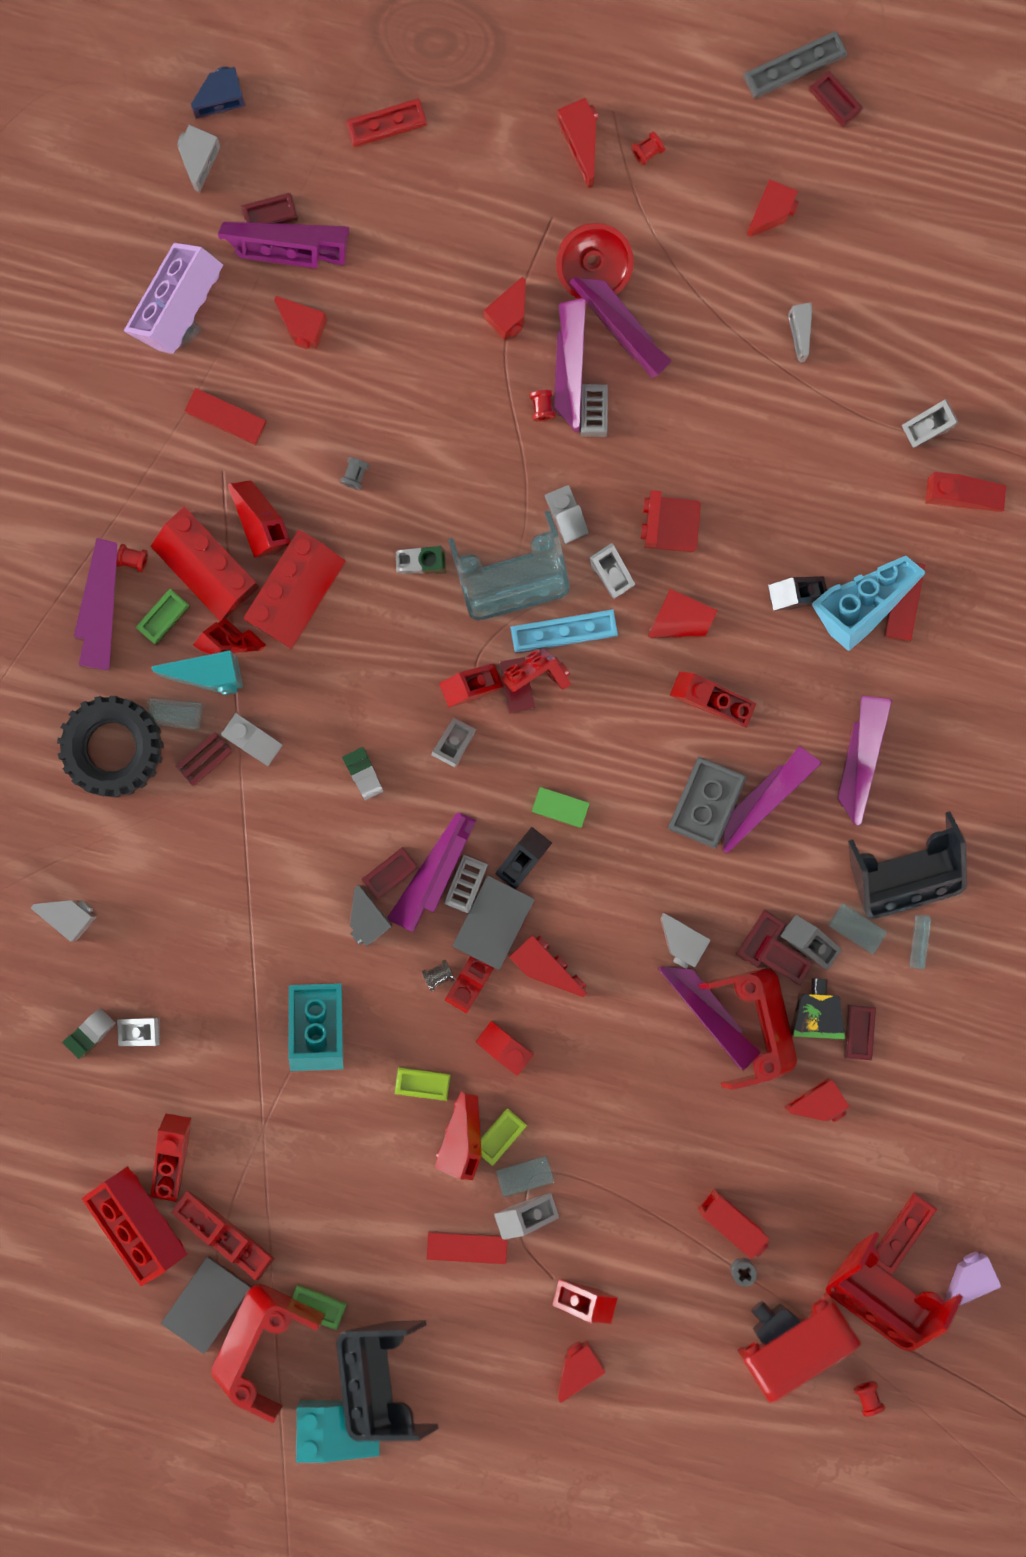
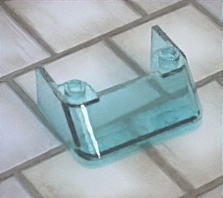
M550 510L545 511L549 532L539 534L533 538L531 542L532 553L482 567L480 559L475 555L459 557L453 538L448 539L469 616L472 619H489L559 599L568 593L570 585L562 547Z

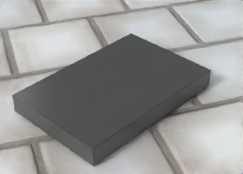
M698 756L667 829L717 850L748 777Z
M487 876L452 947L500 970L535 899Z
M207 1256L161 1324L205 1354L247 1294L251 1285L210 1256Z

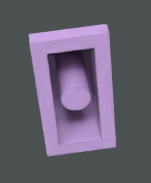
M972 1252L963 1257L964 1261L957 1264L945 1300L947 1301L957 1294H961L963 1299L960 1305L1001 1287L991 1262L985 1254Z

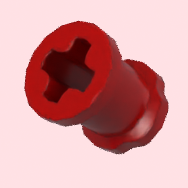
M652 131L647 139L638 145L636 143L633 144L631 150L637 161L643 166L647 163L648 159L657 153L662 154L665 152V147L660 137Z
M538 390L529 394V398L533 401L534 415L532 419L534 421H546L556 417L551 406L550 397L553 395L552 390Z
M121 544L117 552L116 566L120 568L128 566L143 573L148 560V550L137 551L127 548L125 544Z
M876 1381L865 1382L854 1388L855 1394L859 1395L863 1407L861 1412L865 1417L876 1415L886 1409L879 1399Z

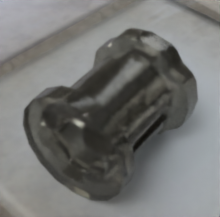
M446 959L439 966L428 971L426 969L422 970V974L431 992L435 991V987L449 980L451 982L455 981Z

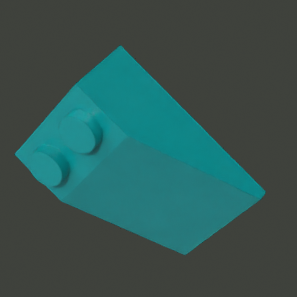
M232 651L152 666L153 672L162 678L222 693L223 696L238 693L237 689L243 688L238 657Z
M342 983L289 985L288 1059L290 1071L344 1069Z
M300 1400L297 1406L296 1463H327L379 1456L380 1441H355L348 1435L345 1426L343 1400Z

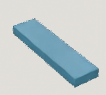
M614 609L511 626L515 653L618 636Z

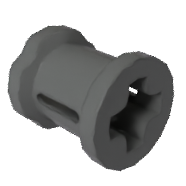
M348 457V467L344 478H340L339 482L349 488L362 490L361 482L365 471L369 470L370 465L362 460Z
M736 1259L730 1267L731 1275L738 1285L747 1287L755 1282L757 1272L748 1259ZM740 1268L744 1270L747 1268L749 1274L748 1276H740L738 1270Z

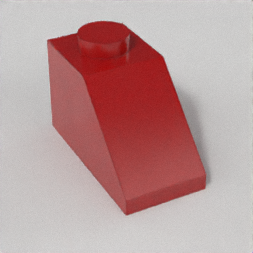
M769 179L747 235L752 237L784 224L788 215L794 216L800 202L795 200L798 191Z
M523 276L484 310V319L504 341L509 336L515 337L523 329L526 280Z
M275 296L274 302L292 340L295 341L294 344L304 349H309V347L317 349L327 322L325 313Z
M494 663L459 672L439 683L448 708L467 703L504 687Z
M492 1021L475 1041L516 1076L520 1074L534 1055L531 1050Z
M827 1078L784 1106L791 1114L827 1122L830 1120L833 1122L838 1121L847 1114L845 1110L850 1108L830 1078Z
M559 1279L553 1306L590 1323L611 1324L618 1297L600 1289Z
M578 1341L567 1349L568 1353L564 1356L557 1391L560 1403L606 1373L605 1367L588 1341L582 1344Z

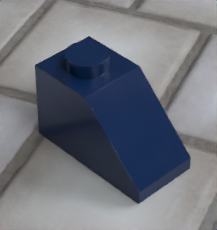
M220 67L215 72L209 73L191 103L196 119L245 106L235 67Z

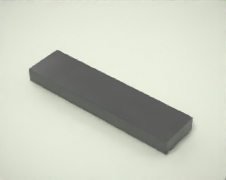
M834 31L744 73L743 78L753 98L756 99L845 58L847 51L837 31Z

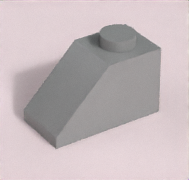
M189 125L186 132L181 133L177 145L195 191L200 192L221 146L216 136Z
M235 713L221 734L266 766L270 765L283 746L237 713Z
M69 900L33 904L31 907L34 912L70 942H77L97 918L91 913L94 909L83 900L80 902Z
M663 913L660 920L669 953L675 957L673 962L685 969L689 965L695 968L710 939Z
M551 1193L511 1205L494 1214L502 1240L525 1236L559 1219Z

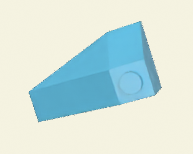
M904 556L878 567L877 571L865 576L861 574L854 577V580L831 587L815 600L812 606L828 633L845 649L850 651L925 575V571L909 557Z

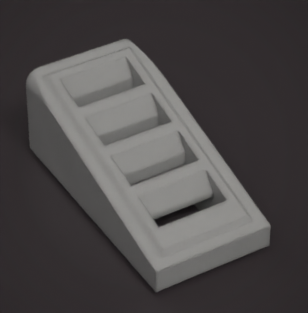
M812 303L792 306L788 314L799 363L805 362L809 354Z
M582 384L581 437H607L608 385ZM587 392H602V397H587ZM587 402H602V406H587ZM587 412H602V416H587ZM587 421H602V425H587Z
M463 855L444 904L469 913L488 864ZM468 864L480 869L479 874L464 869L465 865ZM464 874L476 879L475 884L460 879L461 875ZM461 884L471 888V894L457 889V885ZM454 893L467 898V904L453 899Z

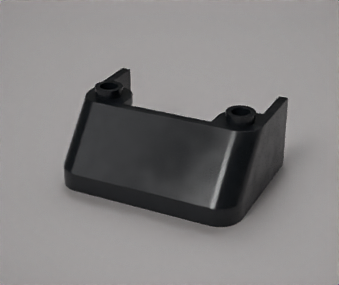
M951 811L945 813L946 830L933 833L926 842V850L877 863L876 857L873 854H860L854 840L848 841L850 866L862 907L867 917L871 919L881 918L959 895L966 889V841Z
M426 1320L383 1322L350 1329L340 1334L337 1338L336 1346L345 1426L348 1435L353 1440L420 1441L439 1429L438 1423L414 1424L411 1408L406 1403L393 1402L387 1349L399 1347L404 1340V1336L427 1326Z

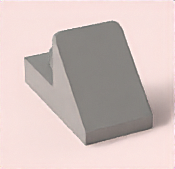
M945 399L904 423L902 427L912 447L916 448L940 434L949 432L959 422L948 400Z
M569 485L545 495L546 502L564 544L589 534L580 505H577Z
M612 543L590 557L592 569L600 576L613 599L636 585Z
M453 717L431 755L453 767L458 766L476 729Z
M159 1017L117 1020L118 1046L160 1045Z

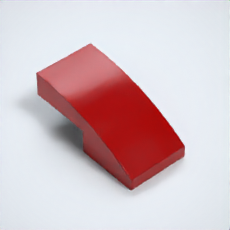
M470 956L444 1001L467 1014L494 968Z

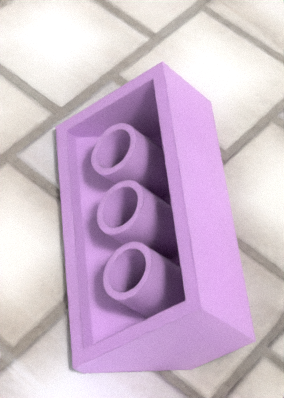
M173 243L125 327L124 332L159 351L173 354L181 345L182 337L187 328L194 322V316L199 307L206 301L207 293L212 284L219 278V272L223 264L202 247Z

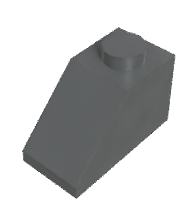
M361 885L355 887L350 921L353 931L350 934L359 945L364 943L367 947L393 926Z
M797 915L794 916L781 935L794 948L825 970L830 968L842 951L822 931Z

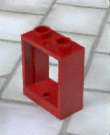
M715 1189L699 1206L698 1211L701 1216L750 1259H753L755 1256L760 1257L767 1249L769 1244L766 1242L769 1238L765 1232Z

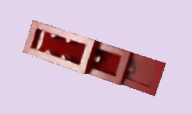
M186 1191L171 1211L178 1220L208 1246H213L231 1263H236L254 1280H259L275 1259L234 1224L189 1191Z

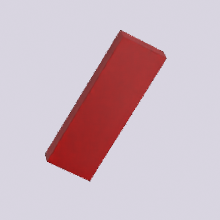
M418 98L346 120V125L353 147H357L427 126V121Z
M195 388L184 410L185 413L255 446L267 423L266 420Z
M914 562L925 571L926 564ZM923 577L888 613L884 637L908 642L912 640Z
M913 1193L876 1247L880 1255L877 1265L893 1275L937 1209Z
M428 1231L426 1260L506 1264L508 1239L502 1240L500 1235Z

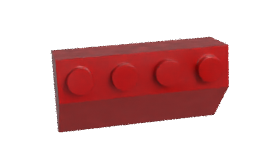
M185 506L164 524L150 546L219 621L227 618L259 588L257 583Z
M298 529L243 619L253 627L292 649L346 561L324 544Z
M128 1166L81 1198L140 1286L161 1275L188 1255L183 1243L175 1236L166 1218L160 1214L154 1205L153 1199L145 1192L139 1183L137 1175Z

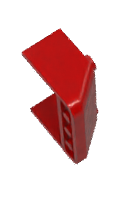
M758 969L698 984L699 989H712L734 983L737 996L744 1001H755L766 1053L756 1058L753 1066L754 1075L721 1082L722 1088L734 1090L771 1081L791 1072L797 1064V1056L777 974L770 969Z
M875 1231L855 1245L830 1278L826 1286V1292L831 1298L898 1348L905 1351H914L948 1331L963 1296L957 1294L945 1302L939 1294L932 1291L916 1295L876 1265L880 1255L874 1245L880 1234Z
M256 1284L252 1286L247 1292L213 1364L211 1371L213 1379L235 1405L274 1423L283 1405L257 1393L255 1384L242 1376L263 1329L275 1334L284 1332L289 1327L292 1319L317 1331L326 1314L267 1285Z
M827 1292L822 1295L824 1298L819 1299L812 1305L813 1310L810 1312L811 1316L775 1340L767 1345L753 1342L745 1347L744 1350L742 1347L738 1349L743 1362L769 1403L786 1396L854 1352L861 1345L855 1332Z

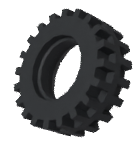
M117 696L94 697L95 700L80 703L81 707L76 711L72 710L68 714L70 718L67 723H62L61 729H63L61 738L57 740L61 753H58V758L64 764L62 769L65 774H68L72 778V782L83 788L84 791L99 796L120 797L122 795H131L135 790L144 788L147 785L146 782L156 775L157 765L163 759L160 757L161 748H164V742L160 738V733L162 732L160 727L155 724L154 717L145 711L142 706ZM107 723L124 725L132 732L135 739L136 751L132 761L125 768L118 771H105L98 768L92 762L88 753V743L91 735L98 727Z

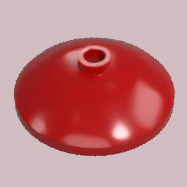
M588 223L575 228L562 241L556 257L558 278L566 291L577 299L582 297L569 283L574 277L605 281L617 295L628 283L634 264L632 248L626 237L616 228L604 223ZM589 256H596L594 263H588Z

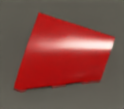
M670 589L648 637L652 639L656 637H705L718 610Z
M223 618L220 622H215L204 630L193 646L204 653L215 654L225 651H232L233 653L262 651L266 644L250 629L242 634L232 623Z

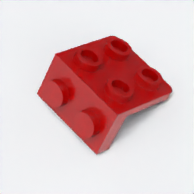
M651 490L649 498H644L643 513L647 514V524L642 523L641 539H645L644 548L694 552L697 549L701 503L698 500L661 497L662 491Z
M545 649L534 650L526 656V661L520 665L514 664L504 671L505 675L501 677L503 683L512 692L520 689L545 671L549 678L562 690L571 685L567 678L571 675L567 667Z

